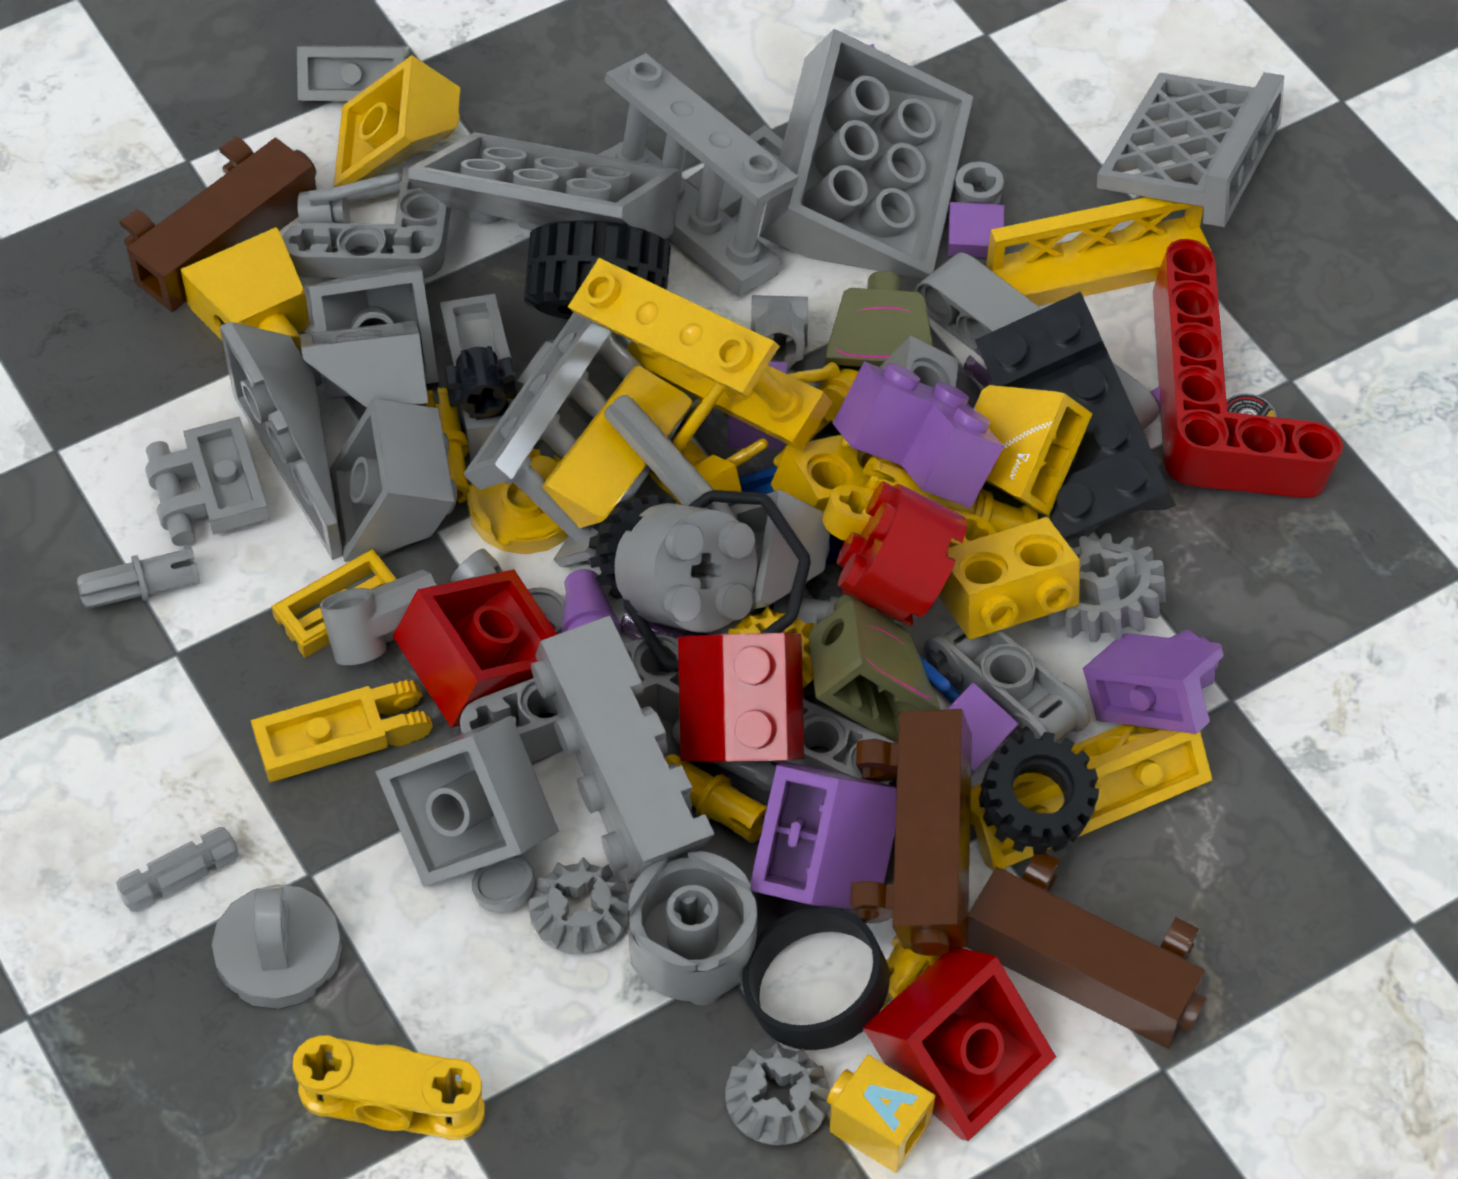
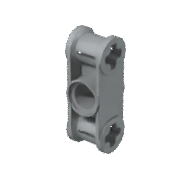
M957 625L942 637L935 635L925 641L923 647L927 661L950 684L963 693L972 683H975L1019 723L1010 734L1016 742L1019 741L1023 733L1033 732L1035 739H1040L1043 732L1055 733L1054 742L1057 743L1069 732L1082 731L1089 725L1090 713L1081 696L1072 687L1056 678L1034 659L1027 650L1020 647L1002 630L969 640L960 626Z

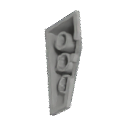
M234 322L221 325L220 331L235 400L331 559L334 560L343 556L316 386L323 383L321 373L303 360V356L289 335Z

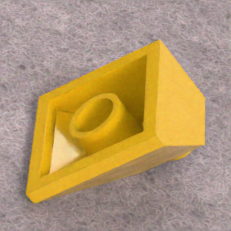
M411 55L344 104L341 112L333 187L369 179L406 161L412 155L425 151L440 139L448 138L455 131L460 120L459 100L461 87Z

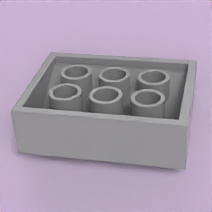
M833 29L804 59L779 156V161L799 176L797 185L768 200L759 236L806 258L875 271H890L897 275L925 279L934 271L973 96L847 34Z
M474 132L409 167L408 179L449 208L468 211L469 218L478 221L492 222L498 221L501 218L519 221V227L531 231L534 228L558 221L610 222L645 229L666 240L674 234L680 169Z

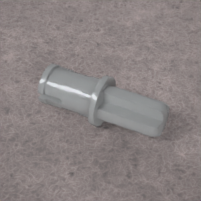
M190 546L184 550L139 560L138 556L134 555L131 556L132 562L81 574L77 578L81 602L85 608L89 609L139 596L142 602L149 600L148 594L192 583L198 584L200 583L197 564H194L193 561L195 559L193 550Z

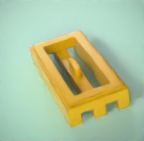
M373 549L271 606L274 619L279 625L283 624L287 636L292 642L296 641L298 650L304 658L329 645L330 642L320 607L298 620L296 618L297 615L322 602L326 597L341 592V590H347L345 588L373 572L376 576L354 588L372 590L397 580Z

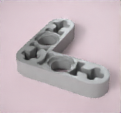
M419 152L406 160L403 166L394 224L301 223L290 227L284 232L282 238L298 276L342 278L363 272L417 264L422 269L423 279L435 275L444 263L451 208L409 180L408 172L409 167L437 152ZM427 209L437 212L434 216L424 219L410 216L418 210ZM361 246H371L376 249L373 253L363 256H355L349 253L352 249ZM337 248L338 252H333L332 249ZM393 249V253L390 254L387 250Z

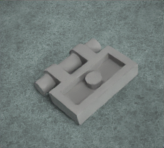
M240 416L184 430L183 433L187 446L185 450L170 453L169 446L164 441H156L147 446L146 454L149 462L145 467V472L149 485L157 490L161 503L157 507L160 524L163 529L169 531L174 545L184 546L190 544L195 539L192 527L195 519L208 516L213 534L270 520L266 499ZM196 476L199 490L183 494L180 486L181 481L184 478Z

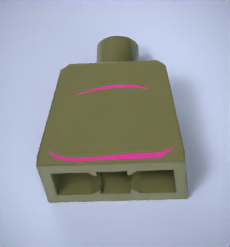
M890 271L872 273L868 277L867 289L849 288L845 290L827 346L825 366L830 362H834L839 370L854 369L859 372L865 361L880 367L910 335L933 346L925 297L919 292L900 291L901 279L897 274Z
M847 595L838 598L834 604V612L812 628L809 634L814 688L818 700L896 743L898 742L899 712L940 710L939 703L913 639L905 628L861 601Z

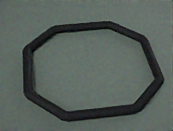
M721 490L705 492L688 506L705 508L712 502L761 505L799 560L786 614L761 632L781 633L794 623L799 614L811 565L808 551L771 497L764 493ZM623 599L626 612L660 666L667 671L679 672L678 660L670 659L648 622L636 614L638 612L629 600Z

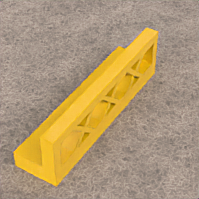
M1143 197L991 229L986 267L1038 306L1058 302L1080 291L1083 296L1153 282L1156 281L1167 247L1172 242L1179 239H1192L1201 242L1210 249L1200 228L1204 207ZM1185 209L1184 217L1161 221L1171 212ZM1134 220L1125 229L1110 232L1119 223ZM1081 231L1073 240L1058 243L1067 234ZM1029 243L1019 252L1005 254V247Z
M1122 724L1074 744L1071 750L1076 755L1084 750L1090 758L1087 768H1095L1098 776L1095 788L1099 789L1098 800L1090 820L1079 836L1212 781L1200 731L1197 734ZM1025 773L1018 776L1013 783V791L1018 801L1031 811L1040 814L1054 813L1063 806L1064 795L1059 785L1050 777L1039 773ZM981 783L972 786L970 824L975 827L985 865L994 871L996 866L1004 869L1034 856L1033 847L1026 846L1022 853L1012 849L1015 841L1007 838L1002 843L994 836L997 828L995 825L987 827L983 820L985 808H980L979 795L982 790L980 787Z

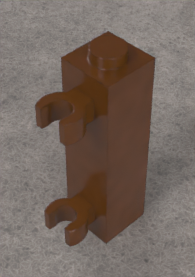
M234 136L219 147V152L230 160L222 166L225 175L155 226L150 218L139 209L133 210L119 221L120 225L130 233L124 239V244L127 246L135 284L170 312H173L187 302L181 274L182 268L275 227L280 231L299 217V193L317 190L315 166L304 152L292 150L275 137L254 153L246 142Z
M962 709L899 712L898 743H890L878 739L857 741L856 766L857 768H862L863 779L882 782L897 777L894 884H884L875 881L851 883L850 907L852 910H857V917L864 923H880L893 919L892 926L903 949H911L912 952L925 956L943 955L948 953L950 948L968 947L972 734Z
M1047 853L1044 855L1034 854L1022 879L996 866L968 913L967 948L976 952L997 956L1003 966L1167 1049L1172 1045L1180 1028L1189 1033L1192 1032L1207 1002L1206 997L1198 994L1205 970L1187 961L1194 947L1192 942L1199 928L1175 917L1161 946L1158 947L1051 894L1050 891L1057 880V876L1054 873L1059 867L1061 860Z

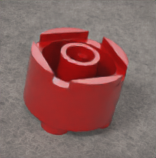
M882 481L875 489L867 505L866 514L871 516L861 535L855 532L850 533L840 550L837 565L843 567V570L838 580V586L842 588L843 594L857 599L865 605L910 627L914 625L913 615L922 618L931 608L948 580L956 560L948 557V548L952 538L963 543L967 520L964 516L901 484L892 486Z

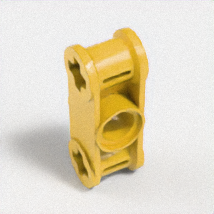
M316 1036L306 1040L298 1047L293 1056L292 1069L299 1083L298 1093L301 1102L310 1113L320 1117L364 1123L373 1128L386 1131H408L441 1137L447 1140H462L472 1136L480 1129L485 1119V1104L481 1096L482 1080L478 1070L469 1062L461 1059L417 1053L395 1045H372L332 1036ZM327 1052L332 1053L333 1060L328 1059ZM455 1075H459L461 1077V1082L456 1081ZM318 1094L323 1096L324 1101L319 1100ZM454 1095H457L454 1104H450ZM446 1117L452 1118V1124L447 1123Z

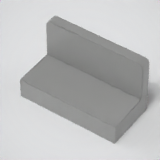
M297 46L298 100L350 101L409 57V46Z

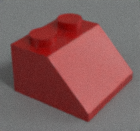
M513 569L417 589L393 634V638L450 727L454 728L460 726L461 714L471 702L532 679L531 663L537 662L535 655L540 641L558 634Z
M752 633L678 637L680 761H782L804 759L802 634Z
M950 948L948 953L941 955L863 1027L884 1064L934 1094L935 1100L932 1114L955 1135L965 1141H969L1056 1058V1055L997 956L963 948Z

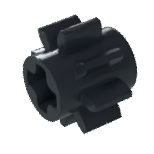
M492 346L463 349L456 360V366L449 365L444 368L449 405L452 408L463 404V408L470 418H486L498 415L504 408L506 399H515L517 396L511 357H506L499 360Z

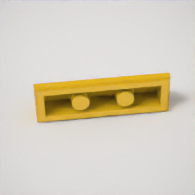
M640 365L634 366L541 486L579 528L604 521L647 465L605 418L607 407L618 397L627 395L634 399L668 437L693 404L691 398L684 392Z

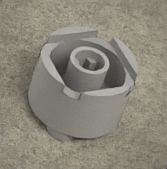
M665 503L645 510L639 515L643 518L636 524L633 530L625 531L616 551L615 579L623 599L630 601L638 612L636 613L637 615L651 623L693 632L715 631L725 627L733 620H741L748 615L753 604L752 592L757 577V558L754 548L755 536L747 524L739 522L731 515L722 511Z
M703 851L688 852V857L668 862L667 857L649 865L635 881L628 899L631 965L647 985L662 995L677 1000L690 1001L699 1006L715 1003L721 995L730 991L742 981L743 968L748 963L755 948L757 939V905L751 891V884L743 871L735 864L719 855Z

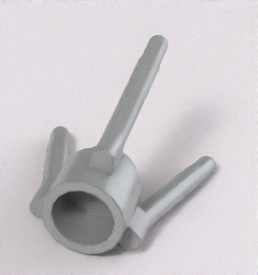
M392 173L330 189L300 192L298 196L299 223H349L348 203L397 193L400 191L402 176L399 173ZM361 246L354 248L370 252H374L376 250L371 246ZM388 249L387 252L391 254L393 249Z

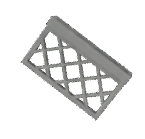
M1159 72L1097 173V189L1203 206V224L1225 227L1281 123L1285 75L1263 72L1256 87H1249ZM1166 93L1182 95V97L1171 99ZM1232 103L1235 105L1222 107L1220 104ZM1199 109L1205 111L1191 116L1187 114V112ZM1167 117L1171 119V121L1159 124L1153 122ZM1216 126L1224 128L1210 133L1205 130ZM1185 134L1190 136V138L1179 141L1172 139L1173 137ZM1149 143H1154L1157 145L1155 147L1140 150L1137 147ZM1204 151L1210 154L1196 159L1190 156ZM1173 160L1176 163L1164 167L1156 165L1157 163ZM1137 168L1141 171V173L1137 174L1123 173ZM1191 177L1198 184L1194 185L1177 181Z

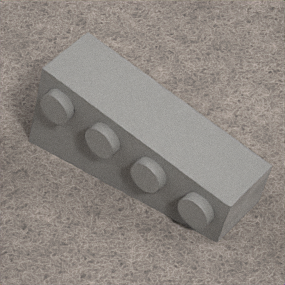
M611 616L603 617L541 640L535 655L537 662L531 663L532 675L541 696L544 699L552 696L560 715V719L554 721L558 740L567 756L576 754L584 776L577 779L579 790L590 813L599 811L608 833L601 836V842L611 868L614 871L623 869L629 884L636 881L639 875L655 861L667 857L668 862L688 857V852L702 851L713 837L714 831L705 814L693 819L690 813L692 804L689 793L692 792V785L682 765L678 767L675 764L668 765L663 756L668 751L666 731L657 712H654L651 706L641 708L636 699L644 694L643 684Z

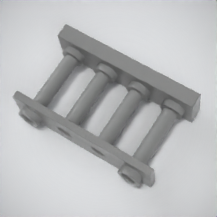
M647 53L605 73L604 82L629 102L623 142L598 155L680 169L674 234L668 238L738 297L778 275L781 258L757 239L763 206L768 200L796 186L799 176ZM649 119L667 133L662 160L645 147ZM686 149L704 163L700 191L682 177ZM724 181L743 195L738 222L719 208Z
M574 312L463 474L479 490L503 482L506 484L514 483L569 536L553 559L560 567L582 561L590 562L589 558L596 556V549L589 548L590 537L596 536L598 531L593 528L595 524L579 528L541 487L546 480L530 466L531 458L528 454L537 441L543 439L563 459L577 441L559 423L560 415L557 411L566 398L571 396L593 419L607 402V399L587 380L589 373L586 371V368L594 356L600 355L623 379L634 366L640 365L645 368L615 338L616 333ZM686 394L694 403L696 398ZM692 405L667 437L669 440L674 433L679 431L694 409ZM648 465L645 466L618 504L634 497L651 470Z

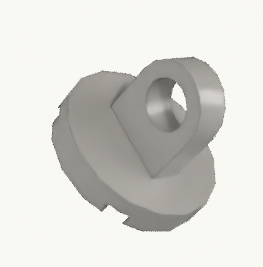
M279 884L251 890L232 902L218 920L211 944L218 976L226 987L228 985L232 991L239 995L240 999L253 1006L276 1009L303 1003L316 994L315 989L323 985L326 979L329 982L337 971L342 951L336 917L323 899L302 887Z

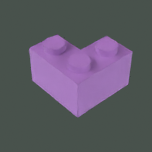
M864 361L833 421V425L852 448L901 465L922 491L969 508L975 502L1004 448V445L988 428L990 420L967 405L969 397L964 392L944 382H937L935 388L920 383V378L916 374L894 363H888L886 369Z

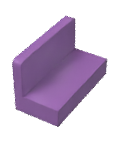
M1131 633L1123 634L1122 639L1114 640L1083 667L1096 720L1197 734L1210 722L1199 678L1223 658L1221 644Z

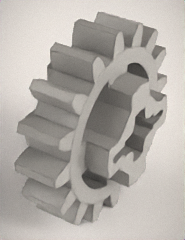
M1104 533L1099 542H1091L1086 535L1081 536L1079 539L1080 546L1074 549L1071 547L1080 559L1079 605L1049 614L1048 625L1052 629L1066 624L1067 637L1074 638L1081 631L1089 632L1091 642H1097L1101 637V633L1109 632L1115 640H1119L1123 637V628L1129 626L1133 630L1141 632L1145 630L1144 617L1157 619L1160 616L1159 603L1166 602L1167 598L1164 566L1162 560H1153V549L1147 546L1135 551L1134 538L1127 537L1120 544L1112 543L1110 533Z

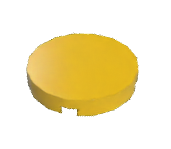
M532 449L528 454L531 458L530 466L544 480L549 477L562 460V458L554 455V459L549 456H543L540 454V450ZM503 482L481 490L473 483L471 487L469 485L470 492L467 493V505L471 525L480 537L490 545L505 552L531 554L548 551L564 542L569 536L514 483L506 484Z

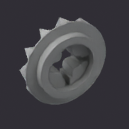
M584 857L578 864L564 866L557 862L551 873L544 878L538 877L535 890L531 899H529L530 919L534 930L546 944L565 953L588 954L608 947L621 936L628 924L629 895L626 882H621L613 874L608 864L603 868L591 865ZM590 890H593L591 894V907L593 910L590 912L587 909L581 908L575 915L571 914L567 919L569 901L566 897L571 896L572 898L579 899L584 893L588 894Z
M776 1042L769 1049L755 1051L751 1048L746 1058L737 1066H732L725 1090V1100L732 1121L745 1135L764 1144L788 1145L807 1138L820 1127L829 1109L827 1097L830 1089L823 1066H818L812 1061L804 1048L794 1051L785 1049ZM766 1075L771 1080L774 1079L780 1086L796 1083L789 1090L790 1110L786 1104L782 1105L776 1097L768 1100L763 1098L767 1092Z

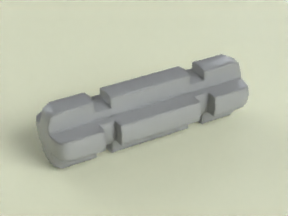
M217 827L200 836L202 840L200 844L195 845L193 841H190L146 864L149 869L148 871L141 873L139 869H136L119 878L116 882L117 889L126 907L131 912H137L154 903V895L160 893L162 897H165L208 875V867L214 865L216 869H219L236 860L239 856L238 849L225 827Z

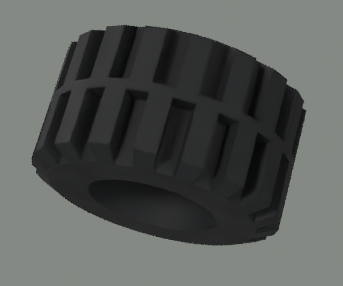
M558 221L534 228L530 232L524 302L544 314L569 320L573 312L568 308V305L598 258L667 290L671 244L648 230L610 222Z

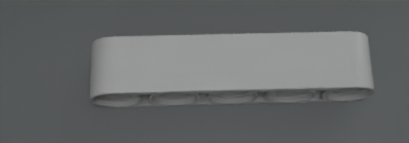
M959 252L918 283L915 289L916 292L925 297L928 316L980 357L982 356L975 339L1042 309L977 259L963 252ZM1114 364L1142 430H1144L1158 417L1157 403L1152 394L1141 383Z

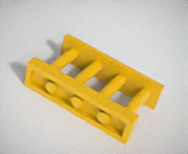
M598 258L568 305L572 312L631 340L627 350L649 372L680 391L702 401L715 383L726 387L714 408L800 451H803L833 403L823 391L768 365L780 347L775 341L601 258Z

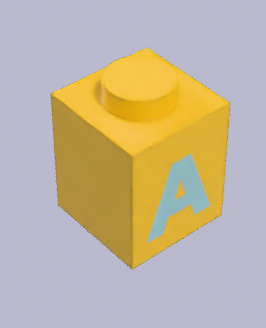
M867 1054L854 1073L848 1069L844 1070L829 1092L827 1104L832 1106L829 1132L896 1173L930 1125L935 1095Z

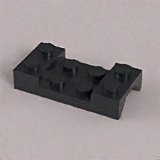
M1081 291L975 339L994 386L1061 392L1092 413V417L1050 513L1054 526L1073 549L1079 547L1081 536L1086 535L1089 537L1095 529L1138 510H1167L1176 506Z

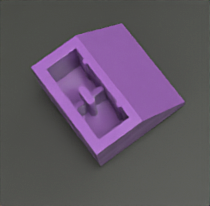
M782 760L776 765L750 882L751 891L810 905L851 909V883L858 881L884 883L895 836L897 786Z

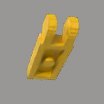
M406 679L405 681H399L395 684L390 683L373 689L366 686L250 720L269 783L388 748V744L400 747L411 744L412 741L417 742L420 739H424L425 736L429 735L431 728H433L430 716H427L424 711H410L409 714H400L383 720L379 716V714L394 715L402 710L407 711V709L418 705L422 697L419 685H416L413 680L407 681Z

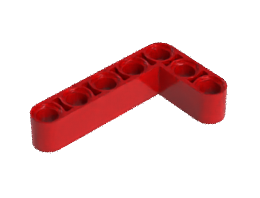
M1179 239L1172 242L1167 247L1153 287L1163 461L1166 471L1176 481L1190 486L1298 498H1313L1320 495L1325 490L1342 453L1343 443L1341 437L1333 428L1315 421L1227 412L1215 258L1213 252L1199 241Z

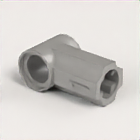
M752 295L751 330L775 341L780 346L770 362H787V373L793 364L804 358L808 333V297Z
M422 569L372 590L354 588L326 597L320 603V609L335 662L340 665H357L374 660L384 654L387 650L386 643L394 640L393 634L417 589L437 585L432 574Z

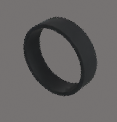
M826 906L796 910L770 924L757 937L753 953L742 971V985L745 998L760 1025L776 1041L800 1050L802 1048L804 1050L828 1049L843 1044L864 1031L863 1027L881 1011L887 998L890 982L886 958L870 928L856 915L839 908ZM839 932L860 939L872 949L873 966L867 986L859 998L839 1015L816 1024L793 1025L778 1021L761 1009L760 987L763 976L773 959L791 943L816 933Z

